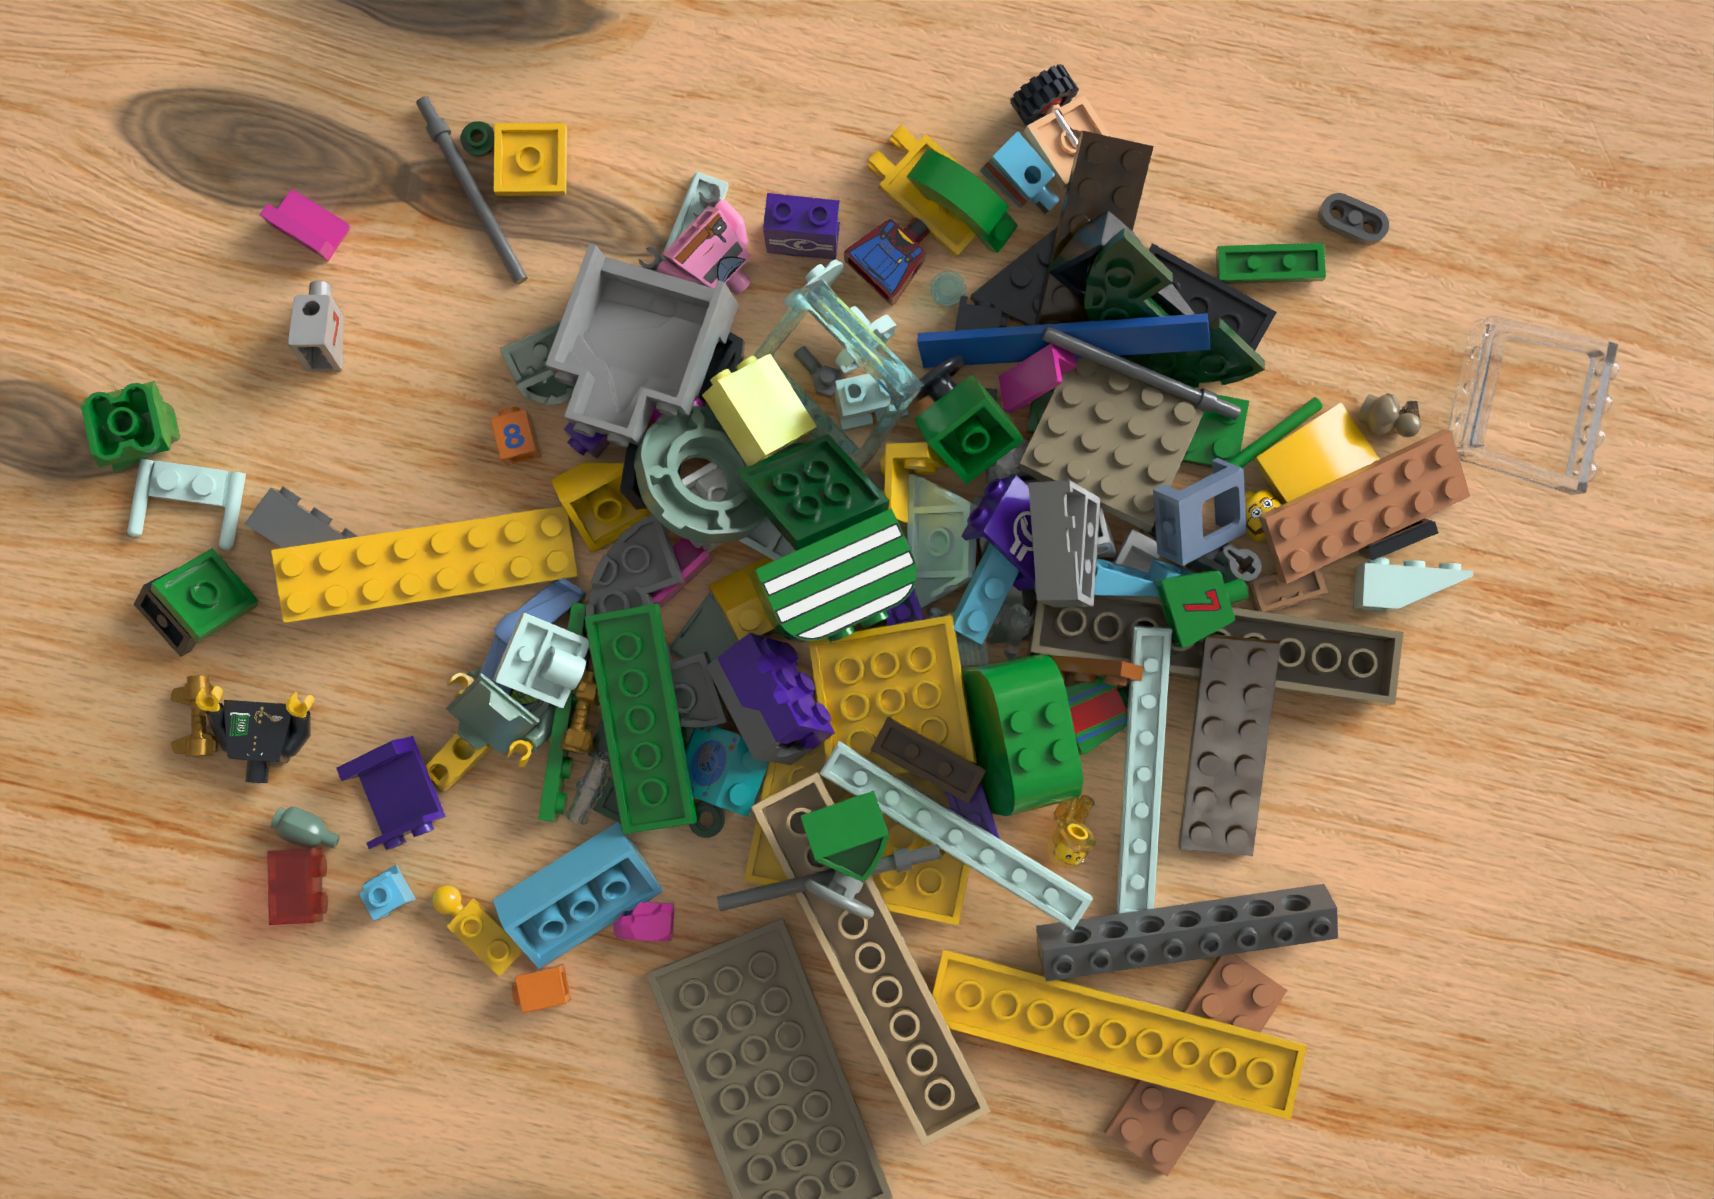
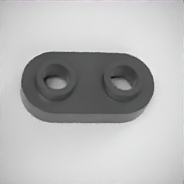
M1343 193L1331 194L1319 207V221L1326 229L1362 245L1370 246L1377 244L1385 237L1389 230L1388 217L1382 210ZM1330 211H1339L1341 214V218H1333L1331 216ZM1363 224L1371 225L1373 233L1365 232Z

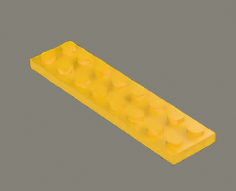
M563 506L271 550L283 623L578 576L568 513Z

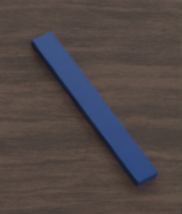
M1208 313L918 333L917 338L923 368L936 367L955 355L964 357V365L1022 362L1051 344L1041 340L1042 332L1046 326L1117 356L1210 350ZM1075 354L1076 358H1084L1082 356Z

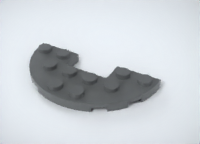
M653 515L647 516L629 527L619 536V539L613 544L607 554L603 555L591 580L593 584L589 604H586V616L654 604L651 593L684 582L667 528ZM666 641L681 727H707L729 722L730 719L725 703L706 667L711 662L708 652L706 651L673 662Z

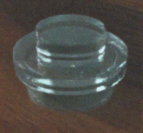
M943 271L932 280L931 295L942 306L950 307L957 305L960 302L961 296H965V281L956 272Z

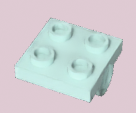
M521 612L493 681L564 708L570 691L577 687L582 678L586 665L584 658L590 646L589 639Z

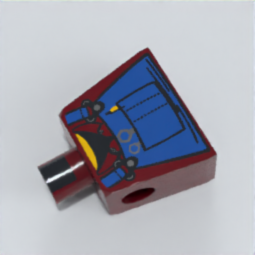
M917 217L904 229L892 219H888L844 251V261L885 301L893 306L925 262L926 252L919 243L930 233V230Z

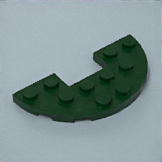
M1125 227L1103 246L1091 265L1085 288V309L1089 321L1170 316L1150 297L1173 282V273ZM1221 318L1209 324L1210 350L1120 356L1193 388H1199V383L1221 381V385H1227L1252 377L1265 370V360Z

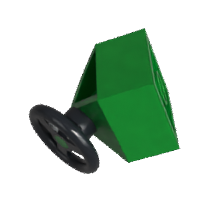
M955 355L921 377L907 391L906 396L908 403H916L928 395L931 397L934 404L914 420L928 445L968 484L1023 442L1024 439L1010 416L972 374L958 385L954 382L952 377L963 367L965 362L964 357Z

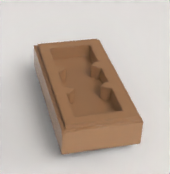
M1320 568L1288 584L1279 580L1277 572L1256 578L1248 584L1256 611L1268 613L1329 594Z

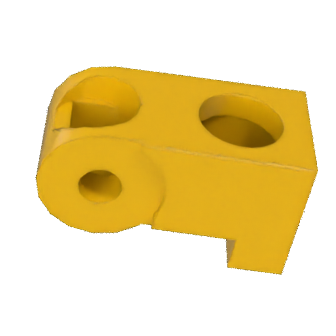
M457 731L426 765V769L430 779L444 793L452 788L466 772H469L494 748L488 744L477 750L460 737Z

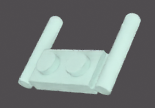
M140 459L127 529L128 535L131 537L142 535L148 498L154 497L225 507L219 546L223 550L232 549L234 547L246 474Z

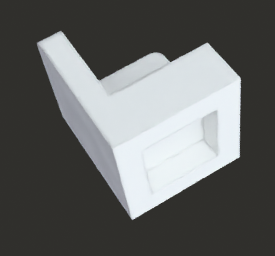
M1132 529L1126 535L1113 562L1148 572L1153 560H1157L1160 556L1157 554V542Z

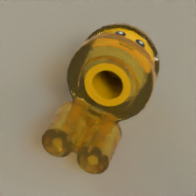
M1082 795L1080 799L1078 797L1074 800L1059 803L1054 811V820L1059 823L1047 842V854L1058 867L1064 869L1079 867L1096 845L1094 835L1085 826L1086 818L1095 804L1090 796Z

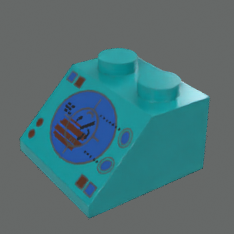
M716 726L694 727L685 750L693 797L749 817L752 809L751 806L754 804L769 762L753 759L741 735Z

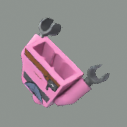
M710 184L709 189L715 197L713 199H706L699 192V202L706 209L662 254L667 260L662 261L659 253L654 248L648 247L646 250L655 255L654 262L645 264L639 259V264L643 268L652 271L657 270L659 273L714 289L717 281L725 282L735 295H738L750 284L748 277L740 270L750 257L746 249L748 239L744 219L726 200L720 199L719 187L716 184Z

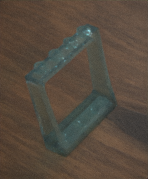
M820 279L802 288L783 317L754 353V356L757 360L768 354H771L774 358V353L805 315L810 312L890 395L891 401L860 449L779 366L817 426L809 433L815 438L829 434L862 470L867 467L924 384Z

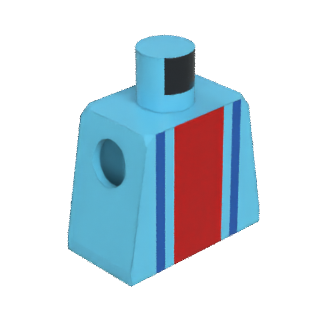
M1018 131L980 169L994 185L1020 208L1031 200L1046 214L1060 200L1046 185L1054 177V172Z

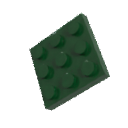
M829 434L736 471L737 484L795 551L885 512L889 508L890 500Z

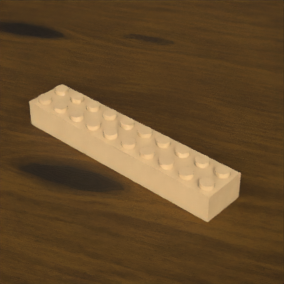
M818 772L751 806L787 879L832 869L815 861L800 817L801 815L834 804ZM869 876L867 880L861 881L864 884L859 894L856 893L854 899L873 909L874 916L871 919H864L809 891L795 893L923 1147L991 1112L872 877Z

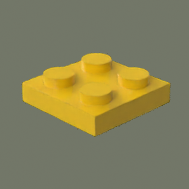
M495 123V195L566 196V124Z

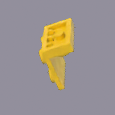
M927 442L886 444V452L881 457V472L885 476V490L881 492L890 500L888 510L892 508L898 523L908 525L909 474H914L915 469L916 474L932 475L936 474V469L948 468L947 463Z

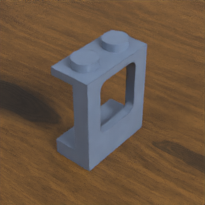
M1216 458L1212 460V475L1180 491L1164 484L1153 489L1154 513L1157 517L1155 527L1158 555L1184 566L1246 533L1243 468ZM1214 497L1215 524L1222 528L1203 537L1202 505L1206 500Z

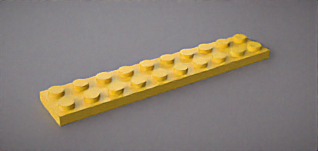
M946 949L943 950L932 996L949 1029L1291 1120L1307 1045L1063 980L1045 981L1044 975Z

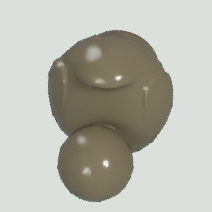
M1387 393L1380 397L1369 394L1360 409L1359 421L1367 423L1370 431L1375 435L1382 436L1395 427L1399 435L1409 438L1418 434L1421 428L1418 416L1412 413L1400 415V403L1394 394Z

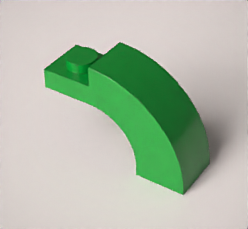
M927 149L906 176L926 199L940 204L960 218L989 251L999 253L1018 227L1017 223L1006 212L1009 206L999 195L973 173L938 152Z

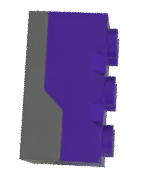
M749 633L706 667L753 759L792 765L835 734L829 722L831 721V716L824 705L814 702L812 698L814 695L813 691L815 690L814 684L808 675L804 672H798L796 667L799 657L795 649L787 642Z

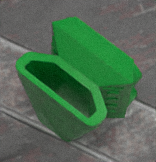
M155 381L144 384L131 383L124 389L108 393L95 392L88 398H84L80 405L91 456L99 468L112 465L114 473L122 472L140 462V459L170 450L171 444L180 439L175 411L170 404L163 401Z

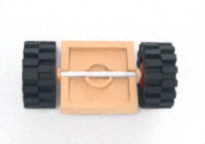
M1058 64L1056 67L1055 65L1051 66L1047 71H1041L1037 77L1034 76L1029 79V83L1023 84L1020 87L1021 90L1013 94L1014 97L1010 99V103L1026 126L1024 130L1025 135L1038 155L1054 172L1053 178L1061 190L1068 186L1081 130L1106 136L1111 135L1085 95L1072 101L1071 98L1077 95L1079 88L1065 67Z

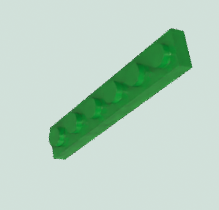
M572 602L568 631L587 638L585 622L586 604ZM587 650L584 658L586 661L584 671L588 669L590 650ZM574 690L570 691L564 708L558 706L555 708L538 820L556 822L559 815H564L566 811L568 795L562 792L564 779H570L573 757H568L569 752L559 748L563 732H567L572 725L578 699L573 694Z

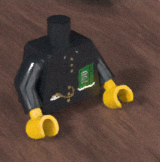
M215 686L212 690L213 698L207 697L204 693V688H201L196 696V704L200 709L205 710L210 726L222 750L227 752L228 758L247 760L245 782L268 783L270 762L288 763L291 757L297 755L310 738L311 714L309 709L315 701L312 695H308L303 704L298 701V692L295 691L286 704L224 700L223 705L219 703L223 690L221 687Z

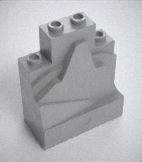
M589 243L546 362V366L555 374L554 379L561 383L575 386L564 415L574 425L573 430L589 437H594L597 432L608 436L607 441L627 448L629 443L640 444L647 431L654 408L656 411L672 417H676L677 412L689 415L695 397L699 395L716 344L718 342L726 343L739 306L725 282L717 281L715 289L605 257L595 244Z

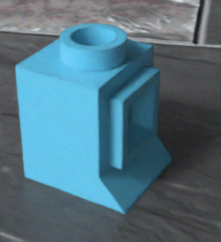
M397 865L365 882L362 885L364 891L359 893L374 921L384 919L391 915L390 912L399 906L416 900Z

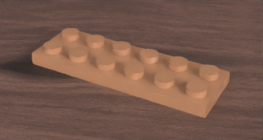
M1443 429L1260 515L1259 519L1279 580L1288 584L1370 543H1374L1470 497V493L1452 432Z
M1235 954L1218 956L1182 1012L1261 1032L1288 990ZM1138 1079L1104 1130V1133L1168 1176L1217 1100Z

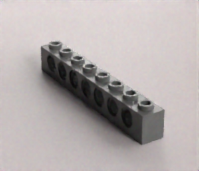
M1325 884L1085 918L1079 920L1074 930L1061 922L1036 926L1038 954L1045 981H1053L1338 939L1337 906Z

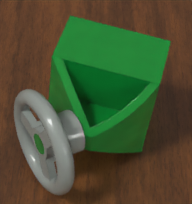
M874 791L800 816L815 861L836 870L829 886L814 879H807L804 887L816 896L864 919H871L874 916V911L869 906L854 899L856 893L859 894L864 884L861 881L867 880L876 868L889 838V833Z

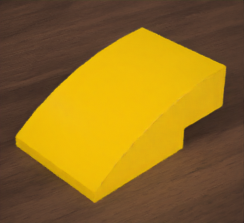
M1342 403L1257 456L1253 462L1277 498L1285 504L1379 460V457Z

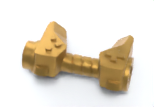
M584 671L580 682L573 692L578 699L572 725L567 732H563L559 749L584 755L588 753L595 755L597 750L593 743L592 731L585 728L591 705L599 706L600 702L595 673Z
M207 675L187 676L185 687L172 690L170 700L189 705L192 710L191 734L171 742L172 750L175 754H186V757L212 756L213 752L218 751L216 736L207 733L206 712L196 704V696L201 688H204V693L207 697L213 698L212 690L214 687Z

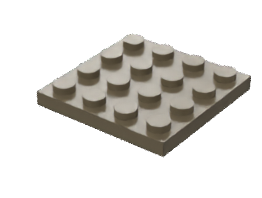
M1076 358L1077 367L1066 374H1062V383L1056 386L1017 469L1043 482L1070 480L1100 498V508L1150 532L1157 519L1154 513L1153 489L1163 484L1171 487L1204 411L1196 409V404L1086 358Z

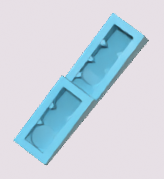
M1097 558L1094 595L1158 597L1153 580L1199 572L1155 559L1149 571L1145 572Z

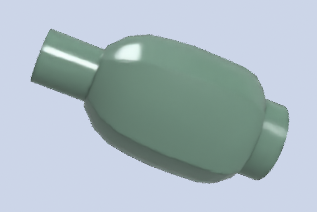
M280 807L271 822V828L276 829L282 839L303 847H316L323 844L335 849L340 839V835L327 830L321 818L297 807H290L287 810Z

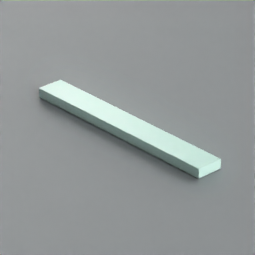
M1133 626L1131 664L1144 668L1142 681L1129 682L1115 914L1154 909L1172 629L1166 627Z
M841 741L838 742L819 773L854 796L874 791L883 814L932 844H938L940 849L1074 930L1093 900L1090 894Z

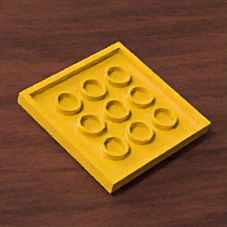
M952 615L856 631L849 636L830 643L827 637L808 642L817 702L824 705L831 716V721L829 722L835 734L824 741L826 760H828L838 742L841 741L894 775L908 773V770L870 750L887 717H891L962 757L976 762Z

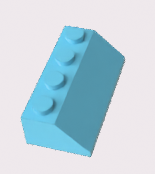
M616 822L493 899L503 929L535 966L540 969L617 921L623 911L634 910L640 902L649 901L663 892V889L634 841L628 834L623 835L621 824Z

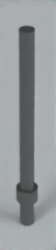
M421 97L416 101V105L427 123L426 130L432 141L437 142L514 283L516 285L523 283L528 277L450 137L451 130L444 118L438 116L429 97Z
M1046 326L1042 332L1041 340L1196 404L1195 408L1205 413L1212 411L1234 421L1240 414V407L1217 398L1216 393L1205 388L1195 389L1049 326Z
M938 844L908 851L907 847L894 850L893 855L881 857L871 875L896 869L900 873L912 870L913 865L941 859ZM830 869L717 896L719 909L724 911L808 891L804 887L807 879H814L829 886L836 870Z

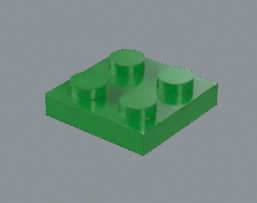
M213 548L154 581L150 589L196 643H199L256 608L259 601Z

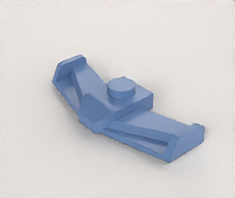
M564 578L554 580L517 611L505 614L494 629L495 636L479 676L481 674L485 675L509 695L512 688L493 681V678L521 612L554 624L571 610L572 602L582 603L585 600V591Z

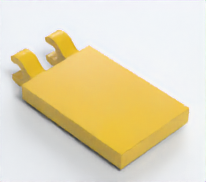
M900 124L891 134L892 138L889 141L897 149L906 153L904 158L894 166L881 152L876 150L868 159L869 163L866 167L876 176L884 179L879 184L878 189L912 219L917 217L924 222L930 230L929 235L957 258L976 235L951 211L934 201L926 199L906 176L927 149L938 152L956 163L958 162L926 133L918 141Z

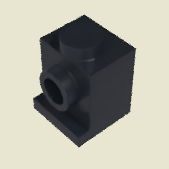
M961 296L955 331L1006 327L1008 315L1001 314L1002 310L995 309L994 304L985 301H975L974 305L967 304L968 297Z

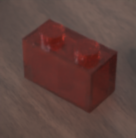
M322 848L267 851L269 925L323 921V914H326L328 910V896L326 892H323L322 877H325L327 874V859L325 855H322Z

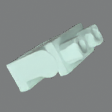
M900 366L835 381L834 400L842 432L873 426L871 415L873 411L875 412L877 424L908 418L906 407L908 400Z

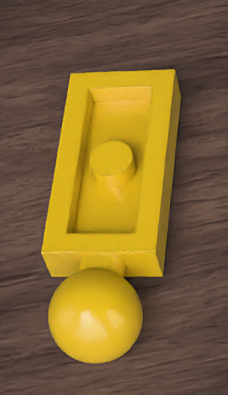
M444 885L435 890L432 895L433 908L440 914H451L454 917L446 927L500 977L522 954L521 948L506 933L502 924L474 898L466 906H463L461 904L460 892L455 887Z

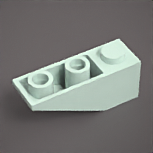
M1387 558L1367 559V563L1355 567L1353 609L1391 612L1473 577V571L1461 570V564L1440 563L1439 568L1425 567L1424 561L1406 560L1403 561L1402 566L1389 565L1390 559Z

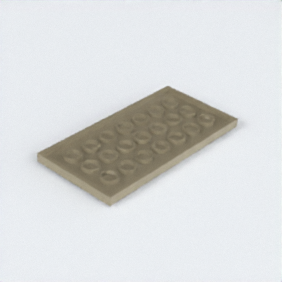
M784 918L646 974L733 1199L893 1198Z

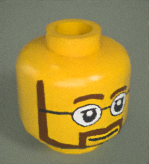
M1250 490L1245 493L1246 533L1255 542L1267 541L1259 516L1283 505L1269 490H1260L1256 493Z

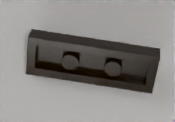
M887 717L870 749L968 804L971 803L988 771L891 717Z

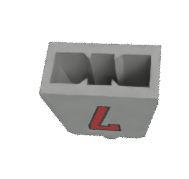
M323 281L311 282L309 284V295H297L294 297L288 346L306 371H342L343 314L331 296L332 286Z

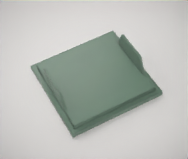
M710 592L669 646L670 652L680 660L707 651L712 662L737 643L717 602Z
M483 674L475 679L446 708L450 714L460 721L458 729L460 737L477 750L489 744L501 754H504L514 741L520 740L540 721Z

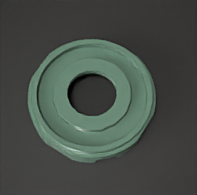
M692 406L689 415L677 412L676 417L663 414L649 428L637 448L634 468L643 502L652 515L667 529L694 542L717 544L734 542L745 538L755 531L766 518L737 484L736 471L748 466L709 406ZM697 457L715 463L723 471L727 480L725 497L719 502L706 501L692 494L682 483L677 472L683 461Z

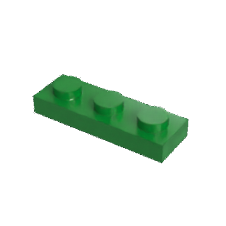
M1324 243L1218 246L1216 248L1217 279L1225 284L1323 281L1326 278Z

